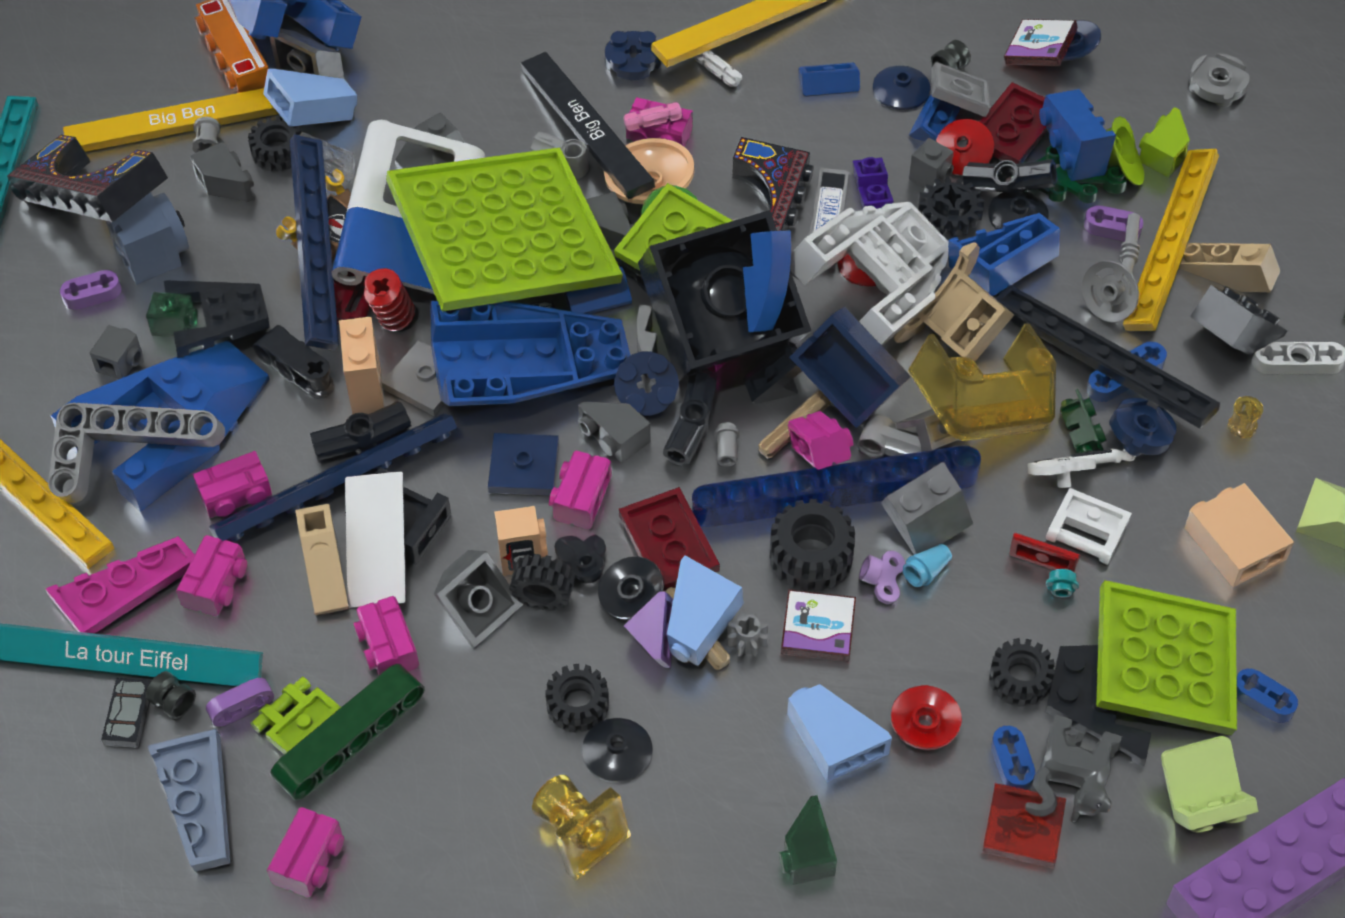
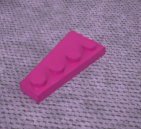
M177 536L137 552V557L124 562L116 560L106 564L107 569L89 576L86 572L73 577L74 582L61 587L55 584L45 589L48 596L77 632L95 634L182 577L187 571L194 553Z

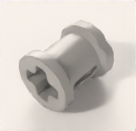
M198 118L194 122L193 127L196 138L193 139L192 149L195 153L219 144L217 135L221 129L220 123L214 118Z

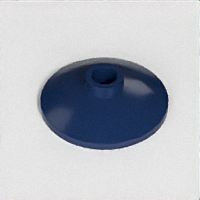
M1074 21L1057 57L1051 58L1068 61L1088 55L1097 48L1101 41L1100 28L1090 21Z
M892 66L880 71L876 75L872 89L876 99L884 106L896 110H910L926 102L930 95L931 86L928 78L921 71L909 66Z

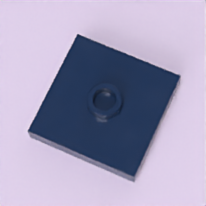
M494 433L488 493L550 496L553 487H555L559 435Z

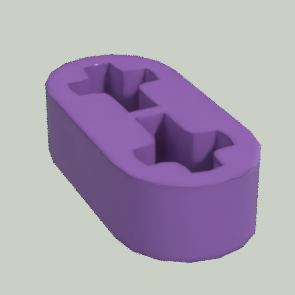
M1092 206L1086 212L1084 228L1092 235L1125 242L1127 218L1129 214L1134 212L1106 206ZM1141 216L1139 223L1138 239L1141 235L1143 228V219L1141 218ZM1100 219L1102 221L1101 223L1095 222V220Z
M109 270L70 279L63 283L60 288V295L64 305L72 310L116 299L121 293L118 276ZM109 283V287L103 288L104 284ZM78 292L79 295L73 296L72 293Z
M255 678L211 699L206 705V711L215 726H226L259 711L265 704H270L274 699V693L265 678Z

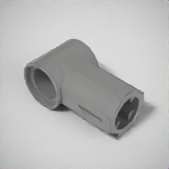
M538 132L534 136L530 151L560 147L576 179L582 178L588 173V158L584 142L578 139L564 141L545 132Z
M879 414L869 416L857 443L859 450L869 457L880 458L886 454L917 465L920 463L924 453L921 449L918 434L897 429L892 420Z

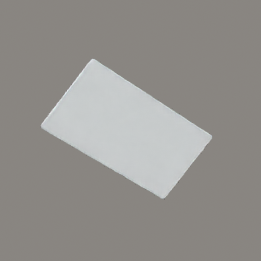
M400 471L346 477L348 606L352 608L372 602L377 603L378 600L390 596L396 597L398 603H404L403 473Z

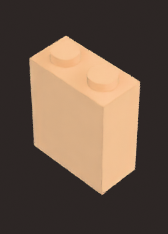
M372 317L339 320L343 370L352 414H371L384 408L381 368Z
M1245 483L1234 489L1231 487L1224 489L1216 498L1208 502L1200 501L1189 510V516L1185 525L1186 531L1232 588L1286 561L1294 544L1291 537Z

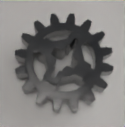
M946 177L945 183L935 179L933 186L925 185L924 192H920L918 211L935 228H940L942 235L948 230L952 236H956L957 230L967 234L969 226L972 228L977 227L978 220H982L984 199L980 198V190L972 191L973 184L971 182L963 185L962 178H958L955 183L951 182L950 177Z

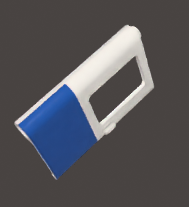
M387 120L373 121L367 128L332 268V277L344 285H357L361 283L364 275L367 276L377 269L387 268L393 270L399 276L404 286L435 294L398 207L383 201L386 175L390 169L396 141L403 140L425 148L451 153L454 155V162L485 158V154L479 147L390 123ZM348 271H349V272H352L353 274H355V276H353V277L347 276Z

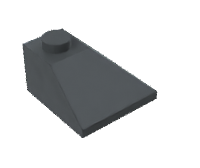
M441 112L415 127L416 130L465 143L458 129ZM406 141L395 159V164L400 169L448 163L454 162V155Z
M466 551L444 570L434 592L438 601L473 648L523 605V603L518 601V597L514 598L511 595L512 591L509 590V583L487 551Z

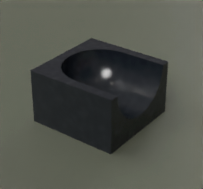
M770 210L651 245L638 261L670 361L676 369L679 382L689 379V376L695 375L697 372H702L726 361L757 351L780 347L787 341L797 344L812 331L790 269L786 295L773 330L748 332L743 267L753 266L751 233L777 231Z

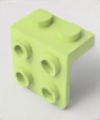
M1218 736L1169 749L1162 753L1161 761L1173 817L1176 823L1192 832L1199 833L1211 830L1213 824L1223 821L1226 823L1242 822L1247 819V815L1259 812L1256 798L1241 791L1232 744L1229 738Z

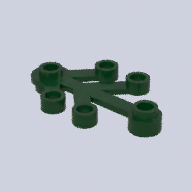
M1052 146L1047 147L1045 156L1037 161L1053 159L1056 165L1060 164L1057 149ZM1059 166L1056 168L1058 177L1055 187L1038 190L1048 195V198L1054 202L1064 201L1068 190L1076 195L1081 202L1093 203L1097 198V187L1092 184L1080 185L1077 182L1103 183L1102 186L1107 192L1119 194L1126 190L1128 179L1121 167L1115 166L1109 168L1105 175L1071 181L1067 171Z

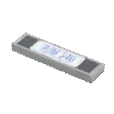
M820 168L809 235L844 211L850 171ZM836 263L828 269H836Z

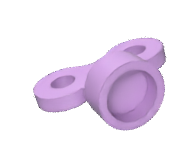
M892 550L887 551L881 559L868 555L861 566L859 580L876 585L874 593L877 599L884 604H892L900 596L896 576L903 571L905 560L901 554ZM889 560H893L896 567L892 566ZM884 588H887L891 595H887L884 592Z

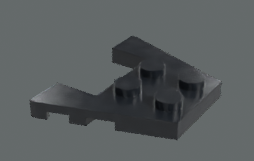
M163 281L167 305L201 302L206 327L173 331L177 358L189 355V349L201 345L204 350L214 347L215 340L231 336V339L235 340L270 328L260 284Z
M1098 645L1060 646L1045 712L1054 717L1059 715L1072 719L1071 727L1084 734L1089 732L1101 739L1105 731L1122 736L1119 750L1132 757L1131 761L1144 766L1152 732L1116 724L1117 711L1096 707Z

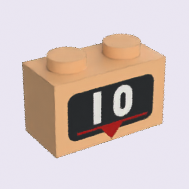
M535 506L494 512L503 576L513 575L515 564L520 557L524 559L525 555H530L533 558L534 554H540L542 558L548 555L544 518L537 519Z

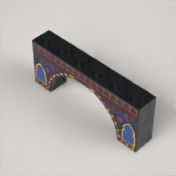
M62 134L7 175L12 183V192L21 201L24 200L110 222L115 221L168 179L154 153L138 149L108 167L91 173L77 175L91 161L76 137Z
M741 137L733 156L732 178L745 182L757 190L771 211L777 231H787L789 226L794 227L798 216V209L796 207L797 204H803L806 193L804 185L805 182H811L814 166L809 165L810 152Z

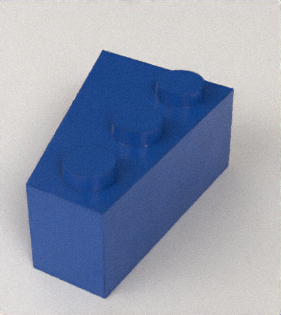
M1080 89L1046 95L1043 108L1039 112L1040 121L1043 126L1046 125L1049 132L1051 146L1056 148L1059 154L1061 168L1067 171L1071 181L1105 175L1116 138L1113 130L1106 131L1104 129L1105 120L1101 116L1095 117L1093 115L1094 107Z
M1040 213L1003 223V228L986 232L985 229L976 231V236L959 241L958 237L948 239L949 267L951 269L954 268L959 257V251L963 246L976 242L980 250L969 277L991 296H994L1059 256L1060 228Z

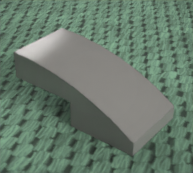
M639 306L637 316V352L651 351L658 353L657 333L651 332L653 326L651 306Z

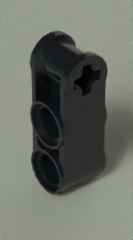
M276 325L253 344V349L262 362L273 367L286 380L296 384L311 397L324 398L333 392L335 385L333 378L329 375L331 370L329 362L309 346H305V342L299 341L281 325Z

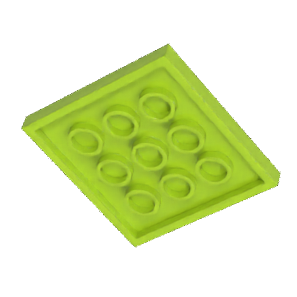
M1104 580L1100 586L1096 707L1232 736L1237 730L1236 609Z

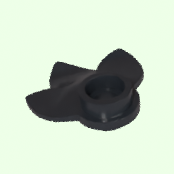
M594 534L582 541L580 538L570 535L561 537L555 542L554 548L557 558L553 561L559 559L563 561L562 566L568 564L571 567L570 571H574V577L580 582L590 584L602 577L605 567L602 557L606 551V545L601 537Z

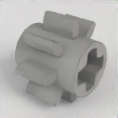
M739 613L736 624L733 622L728 623V633L730 635L728 636L727 645L728 647L735 646L738 650V656L742 654L757 656V650L760 646H768V636H766L768 633V623L761 624L756 613L754 615Z

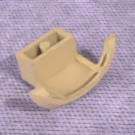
M976 242L961 248L954 268L935 293V299L894 335L895 342L902 343L909 340L928 325L955 352L974 364L1011 320L1014 314L969 277L979 255L980 247Z

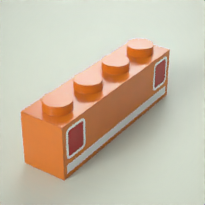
M207 0L196 4L198 16L194 17L196 26L200 34L205 32L204 39L209 51H215L214 57L219 70L225 69L224 76L230 89L235 88L237 93L264 88L269 67L252 36L248 34L249 31L238 23L228 0Z

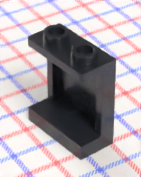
M380 467L376 474L388 472L386 469ZM403 487L404 556L406 561L417 565L450 519V503L448 497L438 492L431 500Z

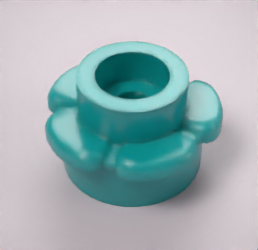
M1068 569L1051 571L1049 579L1045 583L1047 589L1052 591V595L1060 598L1070 597L1076 589H1079L1080 585L1076 581V573Z

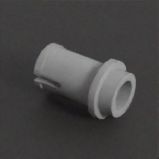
M721 423L714 431V437L717 440V463L721 466H733L738 460L737 439L740 437V432L733 423Z

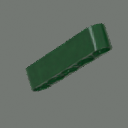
M401 664L392 665L284 754L273 765L270 776L294 800L305 798L411 709L423 696L425 687Z

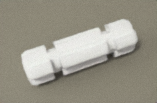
M711 50L694 56L698 63L704 64V67L720 80L723 78V82L729 87H737L742 80L741 73L736 69L732 70V66L719 56L713 55Z

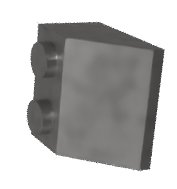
M280 29L278 38L270 37L276 69L340 78L344 74L341 55L335 49L328 48L308 36L305 37L290 30Z
M944 462L888 495L881 502L914 555L944 543L973 525L963 492Z

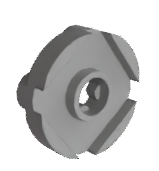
M1216 53L1215 57L1206 58L1207 55L1199 57L1193 63L1189 76V90L1191 93L1207 101L1215 102L1221 107L1230 106L1233 101L1238 100L1245 94L1250 76L1245 72L1246 66L1241 60L1224 53ZM1221 76L1224 78V80H1218L1215 78Z

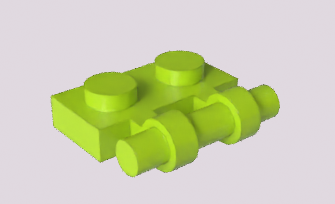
M303 676L294 684L289 683L281 690L282 695L271 705L265 704L258 711L259 715L250 723L258 733H261L268 725L273 726L265 733L267 740L283 754H286L341 708L340 705L318 687L306 696L304 693L311 687V684ZM290 705H296L284 717L281 715Z

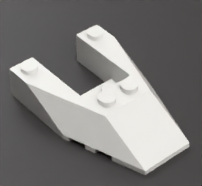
M911 202L885 204L882 208L878 209L874 206H865L860 211L847 208L802 240L791 253L790 269L792 275L806 285L848 254L855 261L856 266L865 271L876 283L878 289L888 295L871 308L859 321L883 346L935 299L936 295L934 292L942 278L940 273L948 260V241Z

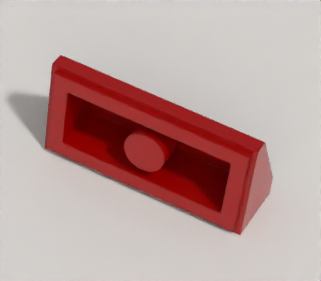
M1013 534L1009 551L1010 556L1051 570L1068 569L1075 572L1080 559L1079 554L1021 534Z

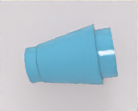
M938 544L908 557L906 564L903 566V574L906 580L915 587L928 586L948 562L952 560L951 551L944 544Z

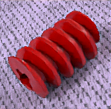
M387 268L377 269L368 274L364 282V296L380 325L389 331H399L407 327L414 318L415 306L399 276L393 270Z

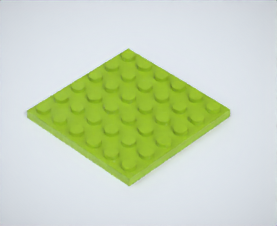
M560 147L387 171L386 181L442 311L621 283L623 274Z

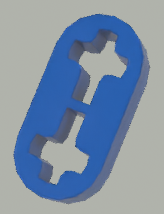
M1247 668L1237 674V699L1276 723H1285L1293 718L1298 706V699L1290 689L1255 669ZM1249 682L1255 685L1250 691L1244 688ZM1283 701L1286 705L1281 710L1275 707V704Z
M1013 726L998 728L992 738L991 751L1004 787L1011 792H1026L1032 787L1035 767L1024 735ZM1003 739H1008L1009 743H1014L1012 754H1010L1008 746L1002 744ZM1014 764H1016L1020 774H1025L1024 780H1019L1015 775L1012 776Z

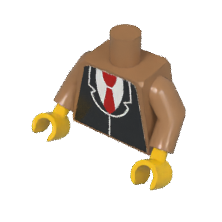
M334 169L332 172L337 183L332 182L327 175L325 176L326 189L337 193L336 196L330 194L327 197L332 263L335 260L351 196L349 189H344L342 186L344 175L338 169ZM287 216L282 220L283 226L279 225L277 227L276 235L281 240L290 239L292 241L291 245L298 250L296 221L292 217Z

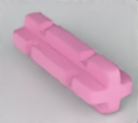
M678 102L666 104L667 107L665 108L661 105L639 110L640 114H636V112L626 113L624 115V124L628 131L640 129L639 126L641 125L643 128L666 123L667 119L670 122L680 120L682 118L681 107Z

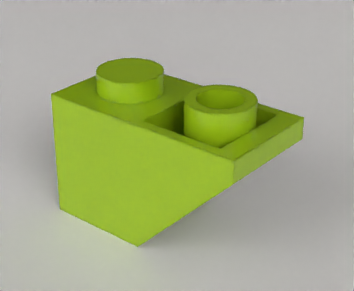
M1174 107L1167 116L1162 115L1157 121L1155 129L1151 133H1145L1139 143L1142 164L1168 178L1184 162L1190 142L1180 109Z

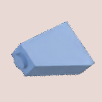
M268 69L263 94L289 127L352 120L354 108L357 105V94L344 79L280 69Z
M685 555L680 562L667 638L669 650L675 658L682 662L690 661L699 666L728 626V623L731 622L744 604L743 591L741 586Z
M819 684L812 688H801L788 698L787 715L826 782L889 755L892 740L889 732Z

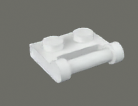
M1069 488L1049 527L1046 540L1054 543L1060 541L1099 558V562L1109 565L1132 513ZM1064 524L1070 525L1107 542L1105 546L1065 530L1063 526Z

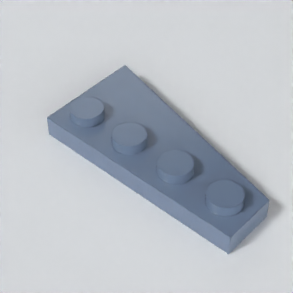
M213 729L148 745L149 752L157 767L158 777L165 789L168 805L175 817L177 830L190 866L197 872L231 863L221 738L218 731Z

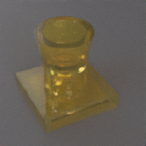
M558 775L547 781L533 799V814L557 829L554 833L565 870L575 881L630 837L621 797L611 787L589 803L567 775Z

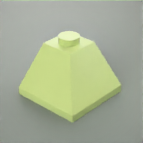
M1315 478L1296 532L1345 549V488Z

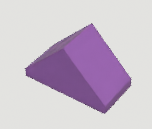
M658 592L624 627L664 668H671L672 654L669 650L667 631L673 598L666 592Z

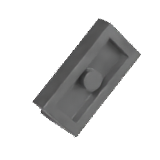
M964 403L933 408L896 423L897 429L916 427L922 452L937 449L972 434Z

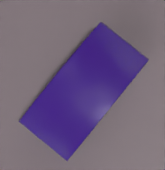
M867 157L862 160H853L854 177L862 209L865 206H874L878 209L882 208L885 204L894 203L888 186V173L882 157Z

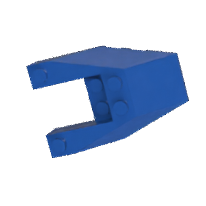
M228 0L238 23L249 31L248 34L254 38L265 39L266 36L278 38L284 14H287L322 40L324 46L331 47L336 51H340L341 47L353 49L362 16L340 0Z
M224 341L205 350L202 348L190 352L189 355L184 357L171 358L76 396L68 403L204 410L212 413L222 422L225 427L226 436L229 431L232 433L238 424L237 419L246 406L249 408L270 378L265 371L229 341ZM59 410L50 415L55 428ZM82 415L74 417L71 427H76L81 423ZM110 417L104 422V430L113 426L115 417ZM147 418L140 420L137 425L144 429L148 423ZM179 420L169 425V434L179 429ZM213 423L204 424L200 430V435L209 434L213 428ZM94 440V445L100 440ZM148 443L115 468L112 473L120 494L142 512L217 454L220 446L219 444L214 447ZM78 447L71 448L76 454L78 453Z

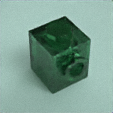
M153 292L146 314L151 335L174 338L173 331L196 327L198 310L193 307L191 296Z

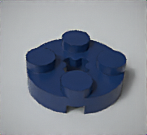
M616 31L612 33L610 41L605 47L606 67L609 71L611 68L617 72V77L625 80H641L649 77L650 72L655 68L657 71L662 63L651 51L652 42L657 41L656 35L651 31ZM635 53L637 55L636 57L632 58L630 57V54Z
M642 351L627 357L619 366L614 380L615 393L620 403L630 404L642 416L656 415L666 410L675 400L679 387L678 375L673 364L663 355L651 351ZM647 374L649 379H655L656 384L651 386L652 392L646 393L644 388H638L637 383L642 381V375Z
M1143 398L1123 400L1111 416L1109 425L1116 437L1124 444L1126 452L1130 455H1158L1168 450L1174 440L1177 427L1171 415L1164 408L1158 405L1157 409H1154L1147 405L1149 400Z

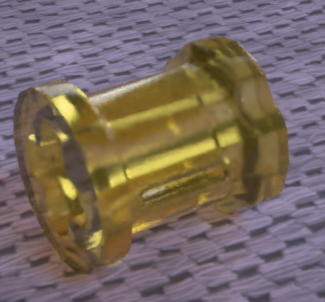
M1243 396L1235 401L1233 406L1234 414L1228 421V429L1239 438H1249L1253 436L1258 428L1257 420L1263 414V405L1254 397Z

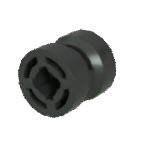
M952 40L945 46L944 50H939L933 54L930 62L932 67L935 62H938L956 70L963 69L971 62V54L963 42Z
M167 671L158 674L151 681L146 691V699L155 706H162L164 712L172 719H179L190 710L196 698L194 689L186 684L180 685L177 677Z

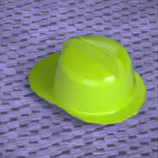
M1116 117L1112 127L1106 130H1113L1116 134L1107 169L1115 166L1121 167L1127 179L1132 184L1139 186L1144 181V169L1135 145L1133 131L1129 122L1124 117Z

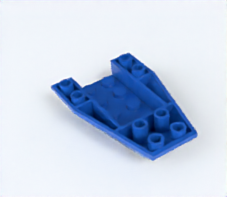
M431 301L432 357L440 400L448 406L517 403L615 379L619 366L630 356L621 319L508 301L442 311L438 301Z

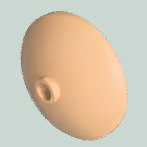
M649 138L634 141L625 146L654 179L655 188L628 200L604 171L608 189L611 192H615L619 199L643 205L651 192L665 186L667 183L687 188L694 177L695 167L691 153L681 144L667 139Z

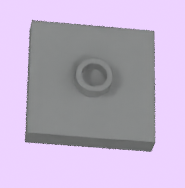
M934 63L931 69L932 97L986 117L990 110L988 82L941 63Z
M418 340L381 382L382 388L435 416L445 403L440 400L431 345Z

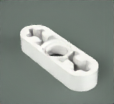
M1273 342L1254 352L1252 365L1263 374H1335L1340 372L1345 364V348L1336 342ZM1300 353L1308 361L1304 363L1297 362L1291 355Z

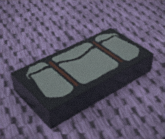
M116 678L101 738L104 746L139 748L149 701L146 699V691L151 680Z

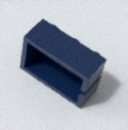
M845 306L833 313L789 357L856 428L866 421L869 416L911 378L903 367Z

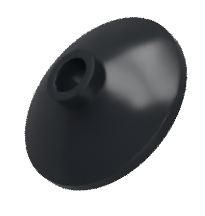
M1024 191L1017 197H1009L1004 193H1000L991 201L988 208L989 221L996 230L1003 228V223L1040 213L1047 219L1049 218L1048 208L1043 200L1027 191Z
M639 556L623 558L612 564L603 574L598 586L599 601L610 615L620 619H631L658 592H663V575L658 566L647 558ZM634 590H638L637 593L631 595Z
M611 718L599 722L586 734L582 745V757L587 769L597 778L611 783H623L640 776L649 766L653 754L652 741L647 731L638 723L625 718ZM622 742L623 745L621 747L616 748L613 747L611 743Z

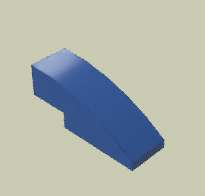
M791 230L751 233L753 266L743 267L748 332L773 330L779 317L790 275Z

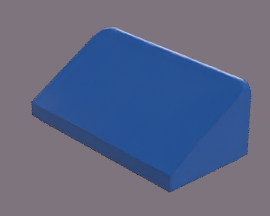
M854 62L798 68L801 89L805 96L857 92L860 90V70Z
M931 94L926 100L909 136L924 142L928 138L936 141L942 129L955 121L961 107L932 97Z
M619 267L623 274L621 283L564 292L570 311L592 314L632 304V297L623 267Z

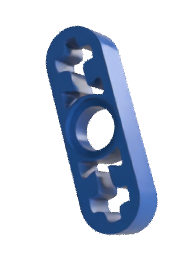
M1145 342L1129 351L1161 370L1164 367L1167 352L1157 342ZM1098 370L1089 376L1086 388L1088 396L1097 402L1110 401L1129 390V388L1113 379L1110 380V377Z

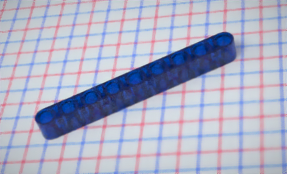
M957 446L832 465L820 470L811 468L705 484L697 487L692 493V512L701 527L710 528L775 518L778 513L783 514V508L788 505L795 507V502L803 500L804 503H809L810 499H817V503L820 504L827 501L831 503V508L833 509L837 506L840 508L879 502L942 462L945 463L959 487L964 489L972 487L977 482L981 455L974 447Z

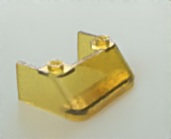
M1024 324L1003 358L1010 369L1008 372L983 375L972 359L967 357L949 358L934 334L928 335L908 369V372L947 432L958 440L971 441L1046 430L1055 418L1056 361L1030 324Z

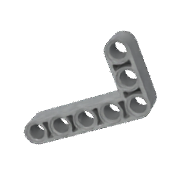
M68 403L62 406L57 415L48 479L49 489L54 495L71 504L83 500L88 491L94 440L214 447L224 439L225 427L212 413L204 410ZM82 415L81 423L76 427H71L74 417ZM110 417H115L113 426L104 430V422ZM147 418V426L143 430L136 432L137 423ZM179 420V429L169 434V425ZM212 422L213 428L211 432L207 435H200L202 426ZM73 447H78L77 455L73 459L67 460L68 451ZM69 479H73L74 484L71 490L63 493L64 483Z

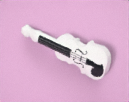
M1112 448L1076 453L1068 457L1038 460L1028 463L1027 469L1028 474L1032 475L1057 474L1058 488L1071 487L1070 471L1095 469L1096 464L1120 463L1121 460L1130 462L1136 456L1130 455L1125 449L1121 451Z

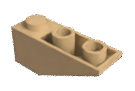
M1187 243L1178 269L1240 292L1270 293L1280 273L1271 244Z
M329 504L295 510L315 616L349 609Z

